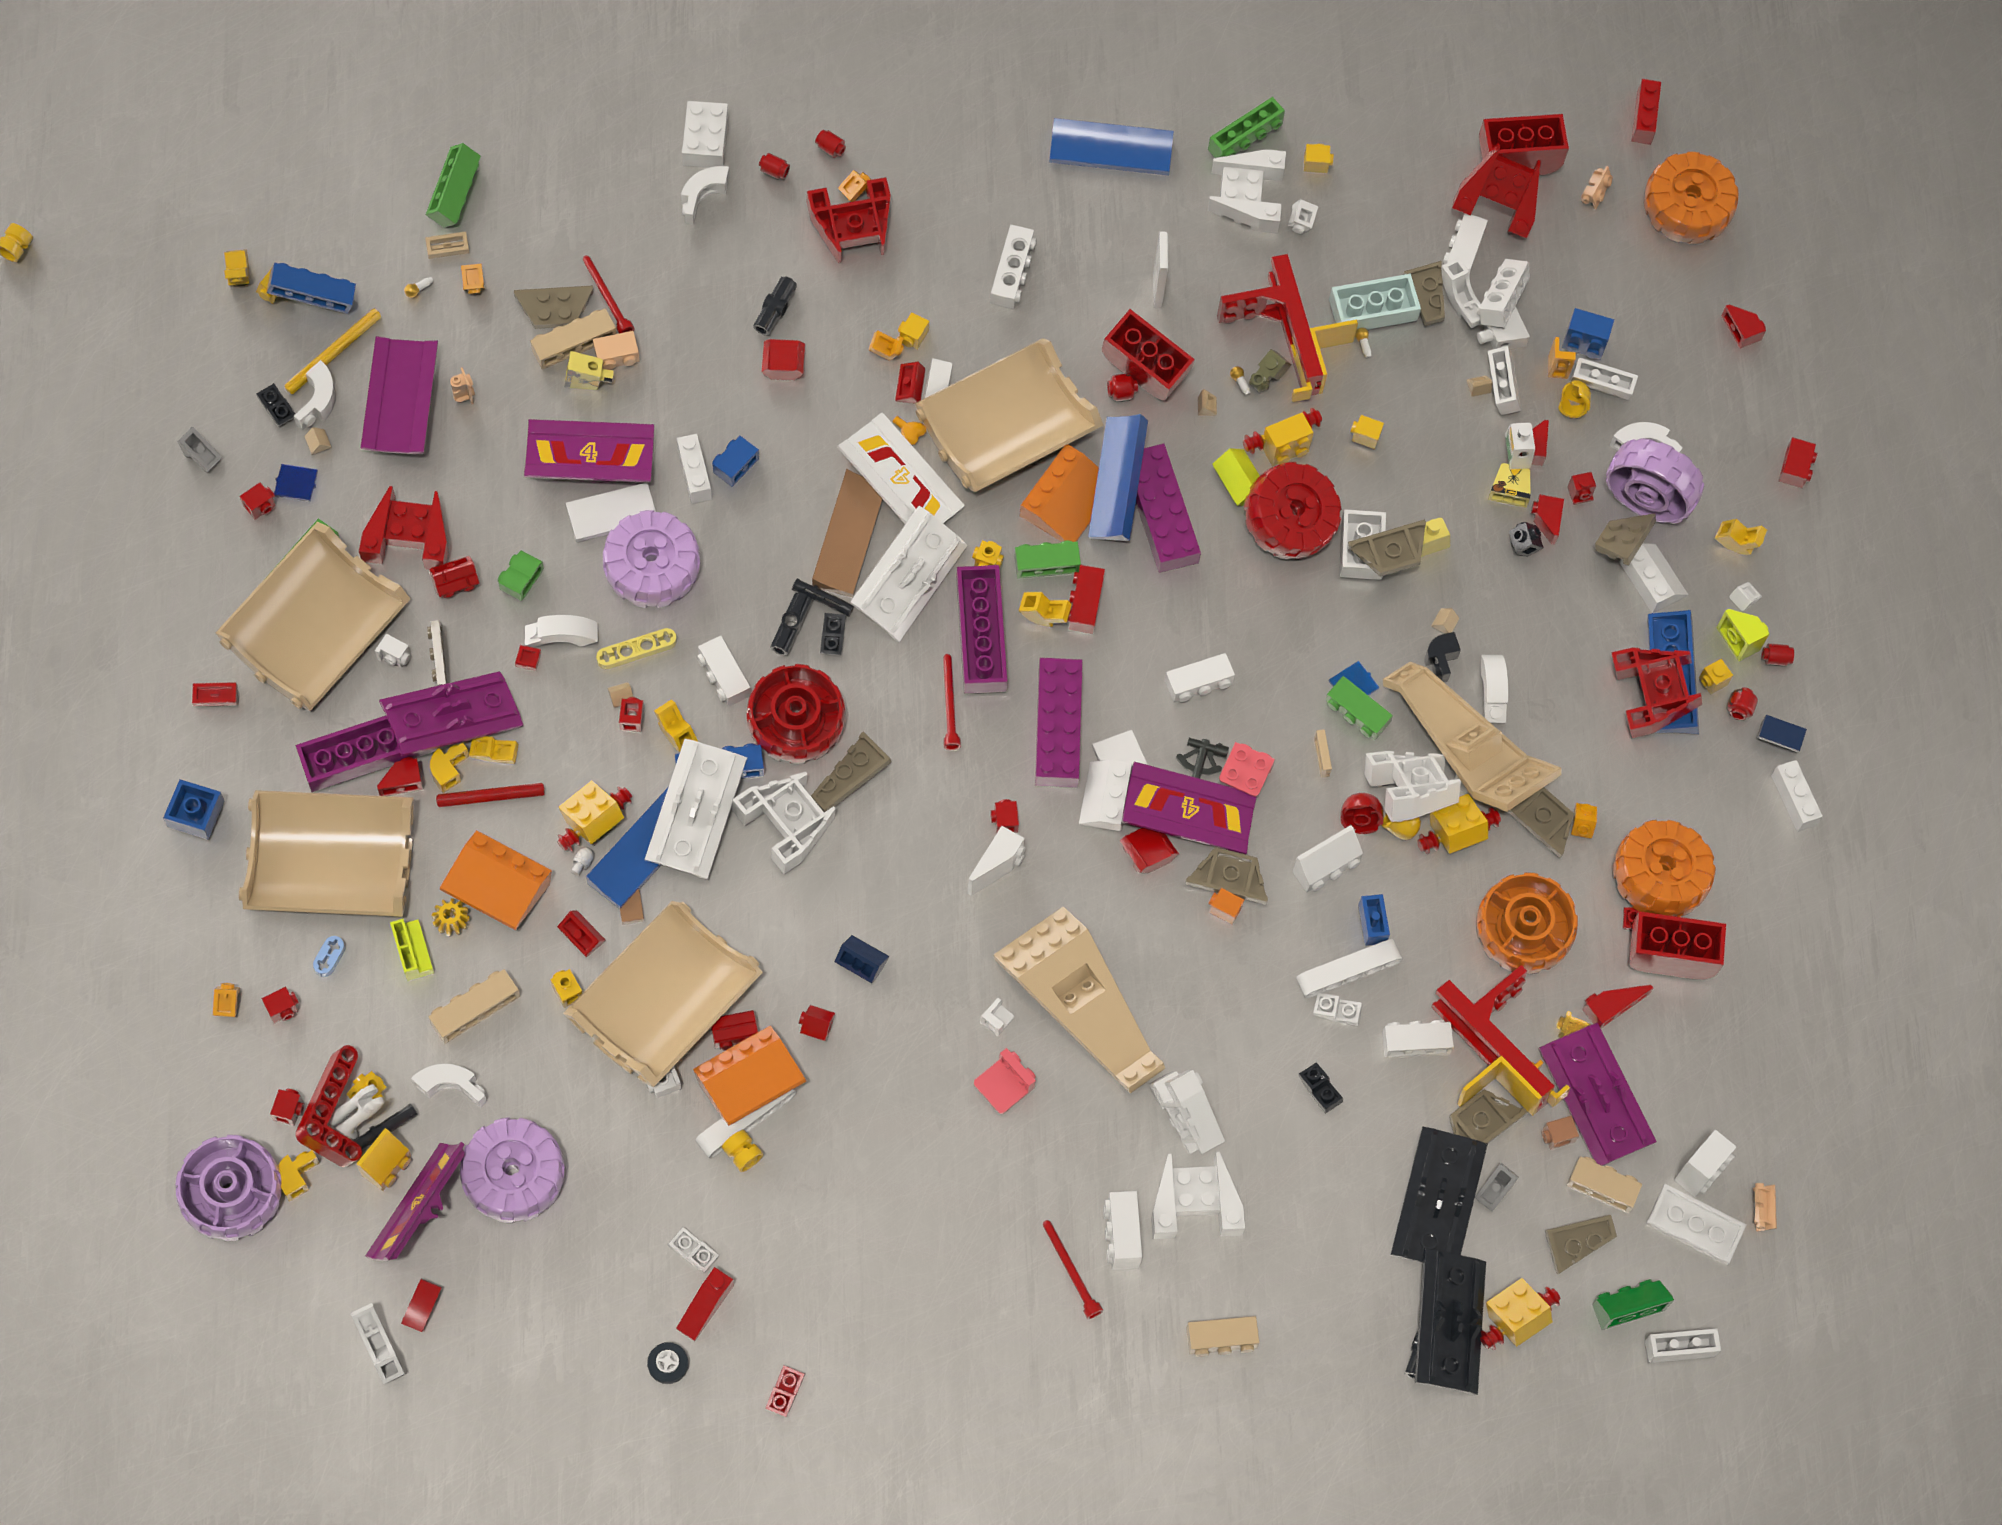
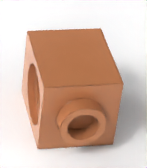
M1572 1116L1548 1122L1542 1131V1138L1545 1144L1549 1145L1550 1150L1575 1143L1579 1137Z

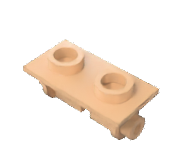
M1606 166L1605 170L1598 168L1593 172L1589 180V185L1593 186L1587 185L1581 195V201L1584 204L1593 203L1594 209H1597L1599 203L1603 201L1607 188L1612 184L1613 177L1608 166Z
M461 367L462 374L453 376L450 380L453 398L456 402L470 400L472 405V396L475 395L472 387L473 382L470 374L465 375L463 367Z
M1756 1183L1753 1188L1755 1192L1756 1220H1754V1224H1756V1231L1777 1229L1775 1185L1764 1186L1763 1183Z

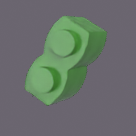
M521 550L517 555L514 554L511 557L510 567L506 571H502L498 577L499 589L520 601L526 597L544 569L543 561Z

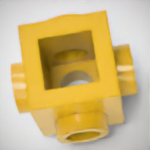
M982 540L980 547L976 546L973 552L974 566L999 565L1001 567L1004 555H1001L1002 547L993 541L986 542Z
M371 1071L366 1076L363 1073L353 1081L354 1085L346 1095L351 1099L361 1089L374 1084L378 1092L372 1099L383 1098L384 1096L381 1093L387 1087L384 1085L381 1077Z

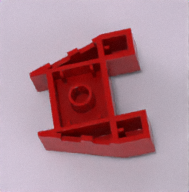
M1497 143L1482 162L1461 182L1454 197L1452 208L1471 216L1479 196L1485 197L1514 209L1508 231L1527 238L1535 222L1541 161H1537L1534 169L1499 156L1500 144Z
M886 177L867 180V199L831 205L827 187L807 191L806 202L810 220L838 263H841L842 248L878 242L880 254L884 255L891 197Z
M389 486L362 532L359 547L360 558L366 563L383 564L386 546L424 550L422 561L426 570L447 563L449 549L438 491L434 492L432 505L395 501L393 486Z
M1632 647L1611 652L1617 680L1639 676L1646 706L1626 710L1632 738L1653 734L1702 705L1701 693L1689 696L1682 670V665L1692 663L1690 651L1641 650L1640 648Z

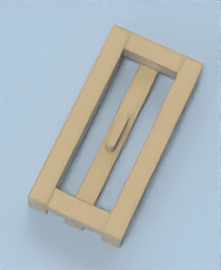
M466 232L425 237L429 259L469 253ZM463 240L461 242L451 243V241ZM443 243L441 245L431 246V244Z
M1325 729L1316 730L1314 742L1321 778L1330 777L1332 767Z

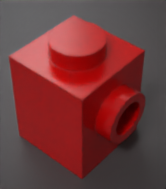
M261 482L239 496L243 507L254 520L268 514L275 507L273 491L268 486L265 488Z
M1003 799L995 802L994 810H991V823L996 825V834L1001 826L1014 833H1018L1017 801Z
M286 986L261 998L274 1024L281 1020H289L298 1012L295 1005L299 1002L294 992L289 993Z
M810 1005L806 1012L802 1011L799 1019V1024L802 1025L800 1033L825 1041L831 1031L835 1013Z
M289 1088L285 1091L278 1090L270 1112L273 1121L295 1126L298 1116L303 1114L305 1107L299 1092Z

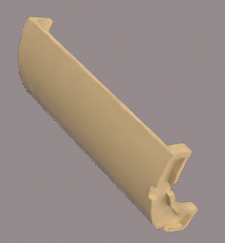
M1042 338L915 403L917 407L916 415L920 422L923 421L938 448L940 459L942 462H947L966 489L969 488L976 492L1104 426L1097 407L1091 404L1085 397L1080 399L1076 394L1078 389L1071 379L1063 376L1059 369L1062 367V364L1051 341Z
M319 522L306 533L216 632L217 636L221 639L219 643L225 649L231 650L254 671V676L260 682H267L278 692L290 699L291 703L298 709L303 707L309 711L313 709L410 600V597L399 584L394 583L383 575L375 576L370 572L371 567L358 556L353 558L345 550L347 546L329 526Z
M255 790L253 798H249L248 810L252 811L250 847L246 849L248 867L243 888L240 887L239 901L243 902V909L403 917L407 899L404 896V891L409 886L413 838H408V835H411V825H413L414 806L412 797Z
M671 901L563 1013L582 1034L586 1032L591 1038L593 1037L595 1039L593 1044L629 1074L633 1071L639 1074L637 1078L652 1087L670 1071L763 973L758 967V961L754 957H748L729 947L721 936L712 934L690 913L691 909L684 902Z

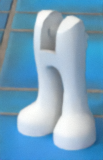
M372 1084L361 1089L342 1106L336 1105L328 1124L336 1126L334 1130L351 1140L358 1137L356 1127L375 1114L384 1104L382 1097L372 1099L378 1092L375 1085ZM356 1108H358V1111L350 1118H348V1115Z

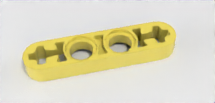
M664 628L602 648L596 655L597 664L602 669H611L670 650L677 643L676 633L672 629ZM666 635L668 636V638H670V642L668 643L666 642V640H664V636ZM655 638H657L659 646H656ZM644 641H650L653 646L649 650H644L641 648V644ZM623 648H630L633 651L627 657L621 655L620 652ZM615 651H617V657H618L617 660H616V658H615V656H614V652H615ZM604 655H607L609 662L603 660Z

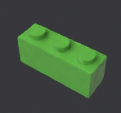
M1066 540L1056 544L1044 542L1040 545L1031 546L1023 544L1015 547L1014 559L1017 579L1066 575L1079 572L1081 562L1078 542Z
M1344 676L1327 693V705L1333 711L1338 710L1342 713L1348 723L1357 725L1361 733L1367 738L1371 737L1376 740L1392 721L1393 715Z

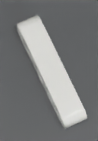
M1389 939L1305 971L1298 975L1296 979L1305 998H1311L1316 996L1317 993L1327 992L1392 967L1403 959L1394 939Z
M792 1089L729 1126L721 1118L702 1132L695 1141L709 1158H713L723 1151L721 1146L730 1136L742 1129L746 1132L750 1131L795 1096L796 1091Z

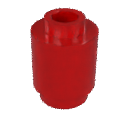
M821 130L815 139L818 148L834 158L841 156L846 149L845 140L829 130Z
M768 153L766 156L763 155L759 161L760 171L776 179L781 178L784 180L790 170V164L786 160L771 153Z
M1768 643L1762 649V660H1765L1767 665L1787 666L1788 664H1793L1794 648L1789 647V645Z

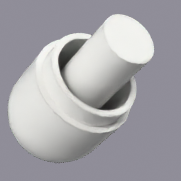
M583 847L578 850L573 858L572 874L578 876L581 870H586L590 866L594 858V853L590 848Z

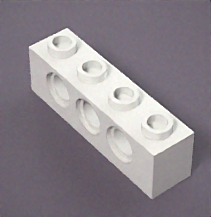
M1010 224L991 290L990 304L1014 309L1015 303L1020 302L1022 290H1019L1020 285L1025 284L1027 273L1024 272L1025 267H1030L1032 256L1029 253L1030 250L1035 249L1037 240L1033 238L1034 230Z
M1505 259L1502 266H1499L1495 279L1491 281L1489 291L1485 292L1484 300L1478 306L1477 313L1480 316L1482 325L1505 327L1530 279L1528 261Z

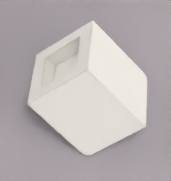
M999 997L981 1016V1023L996 1036H999L1014 1019V1015L1001 1005L1002 1000Z

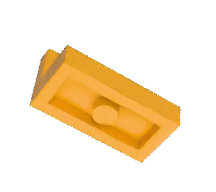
M1559 337L1554 338L1548 355V377L1568 379L1576 360V352L1559 351Z

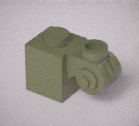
M1270 349L1258 364L1260 366L1258 371L1251 375L1249 384L1261 393L1269 388V381L1272 378L1280 380L1292 364L1277 351Z

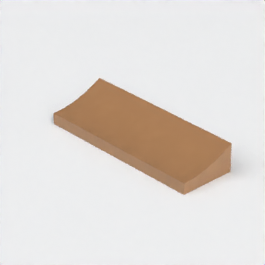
M846 469L812 577V586L817 585L821 590L853 598L883 499L863 476Z

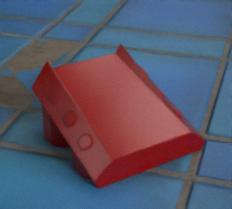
M769 339L764 341L763 375L771 380L794 381L801 378L804 374L805 343L799 340Z
M1140 828L1119 840L1123 845L1125 853L1129 854L1134 861L1133 867L1139 873L1153 872L1169 864L1179 854L1165 833L1146 828Z

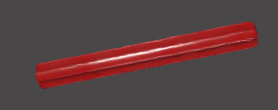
M543 783L438 794L436 802L438 807L543 796L545 790Z

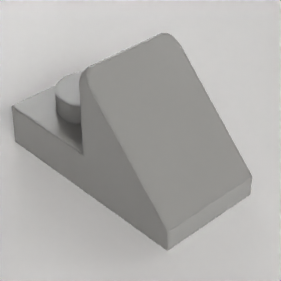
M191 427L177 441L184 456L191 457L205 472H208L222 458L194 427Z
M1500 1163L1475 1198L1489 1210L1493 1211L1513 1187L1519 1176Z

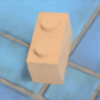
M633 331L593 339L595 355L603 360L602 369L612 370L618 366H631L640 362Z

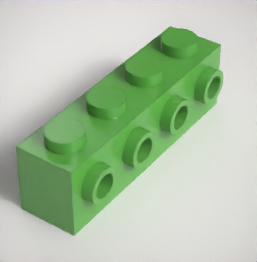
M1271 97L1212 135L1209 139L1208 151L1214 158L1236 155L1239 151L1248 149L1253 142L1262 140L1268 132L1277 130L1282 126L1285 110Z
M464 143L450 147L425 214L443 228L455 225L459 221L462 206L466 202V195L473 183V176L479 167L478 163L481 156Z

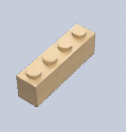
M605 308L593 311L586 317L577 318L565 326H558L544 335L539 334L530 340L532 352L543 370L569 359L570 351L583 353L594 348L593 339L615 335L617 332Z
M505 969L500 972L495 971L488 976L486 981L471 986L467 993L457 995L446 1006L434 1009L428 1017L431 1025L443 1043L446 1044L518 999L520 993Z

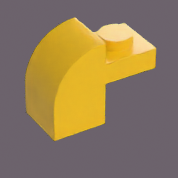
M247 249L224 252L226 264L224 273L225 279H228V286L249 284L250 275Z
M1738 519L1722 521L1715 539L1731 551L1742 555H1751L1753 548L1760 547L1764 542L1767 529L1762 525L1747 528Z
M1024 592L1019 612L1035 624L1053 627V623H1067L1072 604L1068 600H1049L1042 592Z
M672 699L654 710L660 729L676 750L681 751L684 739L698 742L691 725L682 718L676 703Z
M463 742L459 745H453L445 754L438 748L431 757L430 770L432 777L442 793H445L461 782L460 775L454 767L469 757L468 749Z
M313 1150L300 1153L293 1162L286 1155L278 1165L281 1175V1189L289 1202L309 1190L301 1174L319 1164Z

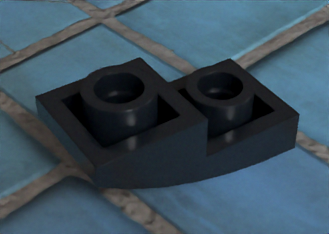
M274 383L256 393L257 398L278 427L294 418L295 412Z
M824 613L820 654L841 656L846 615Z
M1317 1062L1299 1073L1303 1084L1325 1114L1343 1102V1097L1330 1083L1329 1076Z

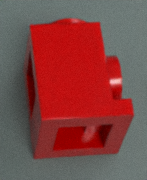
M1592 472L1571 476L1567 488L1573 505L1594 500L1593 493L1596 483Z
M636 697L622 698L619 716L621 731H642L643 700Z

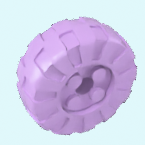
M1641 438L1625 442L1612 458L1606 473L1607 486L1622 505H1625L1632 512L1640 516L1656 514V522L1678 523L1683 521L1684 518L1687 519L1699 503L1704 490L1703 475L1689 457L1674 450V447L1668 444L1658 443L1652 439Z
M654 510L640 511L638 514L628 515L620 520L614 530L611 529L603 550L604 572L614 592L623 600L626 599L632 602L633 605L642 608L665 607L670 605L671 602L683 598L690 591L691 585L695 583L700 568L699 546L691 529L686 523L680 522L676 516L667 512H655Z
M509 1117L495 1120L493 1124L487 1127H481L473 1135L470 1143L465 1146L464 1157L460 1165V1179L468 1200L486 1217H491L503 1223H513L514 1221L521 1220L526 1222L538 1217V1214L545 1209H549L557 1199L559 1191L563 1186L565 1173L564 1159L557 1141L545 1128L540 1127L534 1121L519 1118L518 1120L510 1119ZM511 1169L519 1170L518 1173L507 1175Z
M227 1135V1137L221 1138L215 1136L203 1141L201 1146L195 1150L192 1149L184 1158V1164L176 1176V1199L186 1221L199 1233L211 1239L218 1238L224 1241H237L241 1237L253 1236L263 1229V1225L275 1216L282 1196L281 1175L272 1155L256 1141H251L240 1135ZM232 1183L229 1188H223L226 1184Z

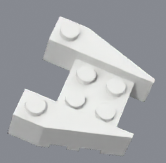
M1265 149L1213 158L1211 174L1222 175L1220 197L1210 196L1208 211L1219 216L1224 215L1234 219V222L1240 225L1243 223L1251 226V229L1255 231L1277 234L1280 224L1281 204L1261 202L1263 179L1282 181L1286 151Z
M1394 751L1366 754L1364 776L1370 786L1380 787L1388 784H1397L1398 786L1386 788L1385 812L1391 822L1414 819L1459 803L1461 780L1447 779L1444 774L1445 757L1443 754L1428 753L1426 757L1414 756V752H1406V756L1394 755Z
M806 772L792 775L790 778L781 781H771L769 784L760 787H750L732 799V811L744 826L765 813L785 838L771 848V859L783 874L804 860L835 818L836 809L834 806L823 812L804 789V786L807 785Z
M1187 1070L1179 1074L1177 1071H1171L1149 1083V1086L1162 1110H1167L1171 1118L1169 1121L1173 1127H1176L1188 1153L1191 1154L1199 1149L1200 1153L1203 1154L1225 1142L1201 1086L1203 1081L1197 1072L1194 1073L1193 1070Z
M1220 1152L1215 1154L1214 1166L1173 1168L1172 1154H1168L1151 1216L1153 1240L1176 1238V1216L1218 1215L1220 1236L1243 1235L1245 1230L1243 1205Z

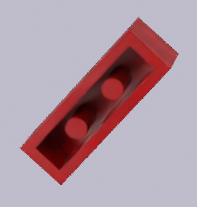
M1642 79L1636 97L1631 142L1651 145L1658 117L1661 91L1660 81Z
M1080 565L1079 572H1074L1073 584H1076L1075 591L1071 590L1069 602L1073 603L1067 619V622H1069L1068 630L1088 634L1094 633L1105 569Z

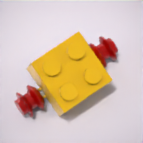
M1314 408L1310 409L1309 414L1303 411L1265 427L1264 435H1260L1256 431L1253 432L1252 437L1246 434L1243 446L1251 454L1255 453L1256 448L1260 451L1263 450L1271 466L1286 463L1294 457H1303L1310 449L1314 433L1312 425L1320 427L1322 416Z
M591 780L558 807L566 823L574 829L565 828L566 834L564 836L557 835L559 846L564 851L568 849L572 852L571 846L573 844L580 845V836L588 843H594L624 818L621 810H624L623 804L626 802L632 803L631 793L625 787L621 788L618 786V792L616 794L610 792L609 796Z
M1469 794L1459 797V803L1430 813V826L1434 832L1428 831V836L1426 837L1423 834L1419 835L1417 840L1419 849L1429 854L1431 848L1438 851L1439 845L1442 842L1450 854L1488 839V831H1490L1491 825H1494L1496 828L1499 827L1501 817L1498 811L1493 810L1491 807L1488 809V813L1485 814L1483 811H1480Z
M1523 1278L1519 1279L1486 1302L1488 1317L1497 1327L1490 1325L1488 1333L1483 1330L1481 1331L1482 1337H1480L1482 1344L1486 1349L1496 1350L1495 1344L1503 1345L1504 1335H1506L1516 1347L1553 1322L1551 1306L1553 1304L1557 1307L1560 1306V1295L1554 1288L1550 1289L1549 1287H1545V1294L1536 1293Z

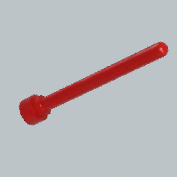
M585 255L583 262L617 321L616 329L618 333L634 332L635 328L632 322L623 317L593 261L588 255Z
M945 654L943 656L947 734L943 739L944 749L957 750L961 747V740L956 733L952 657L950 654Z
M1045 1220L1043 1227L1084 1302L1083 1312L1086 1318L1092 1319L1103 1312L1100 1303L1096 1302L1095 1299L1092 1300L1051 1221Z

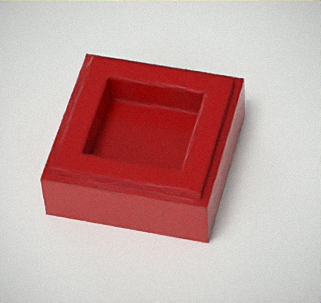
M520 645L515 667L536 671L541 656V649Z

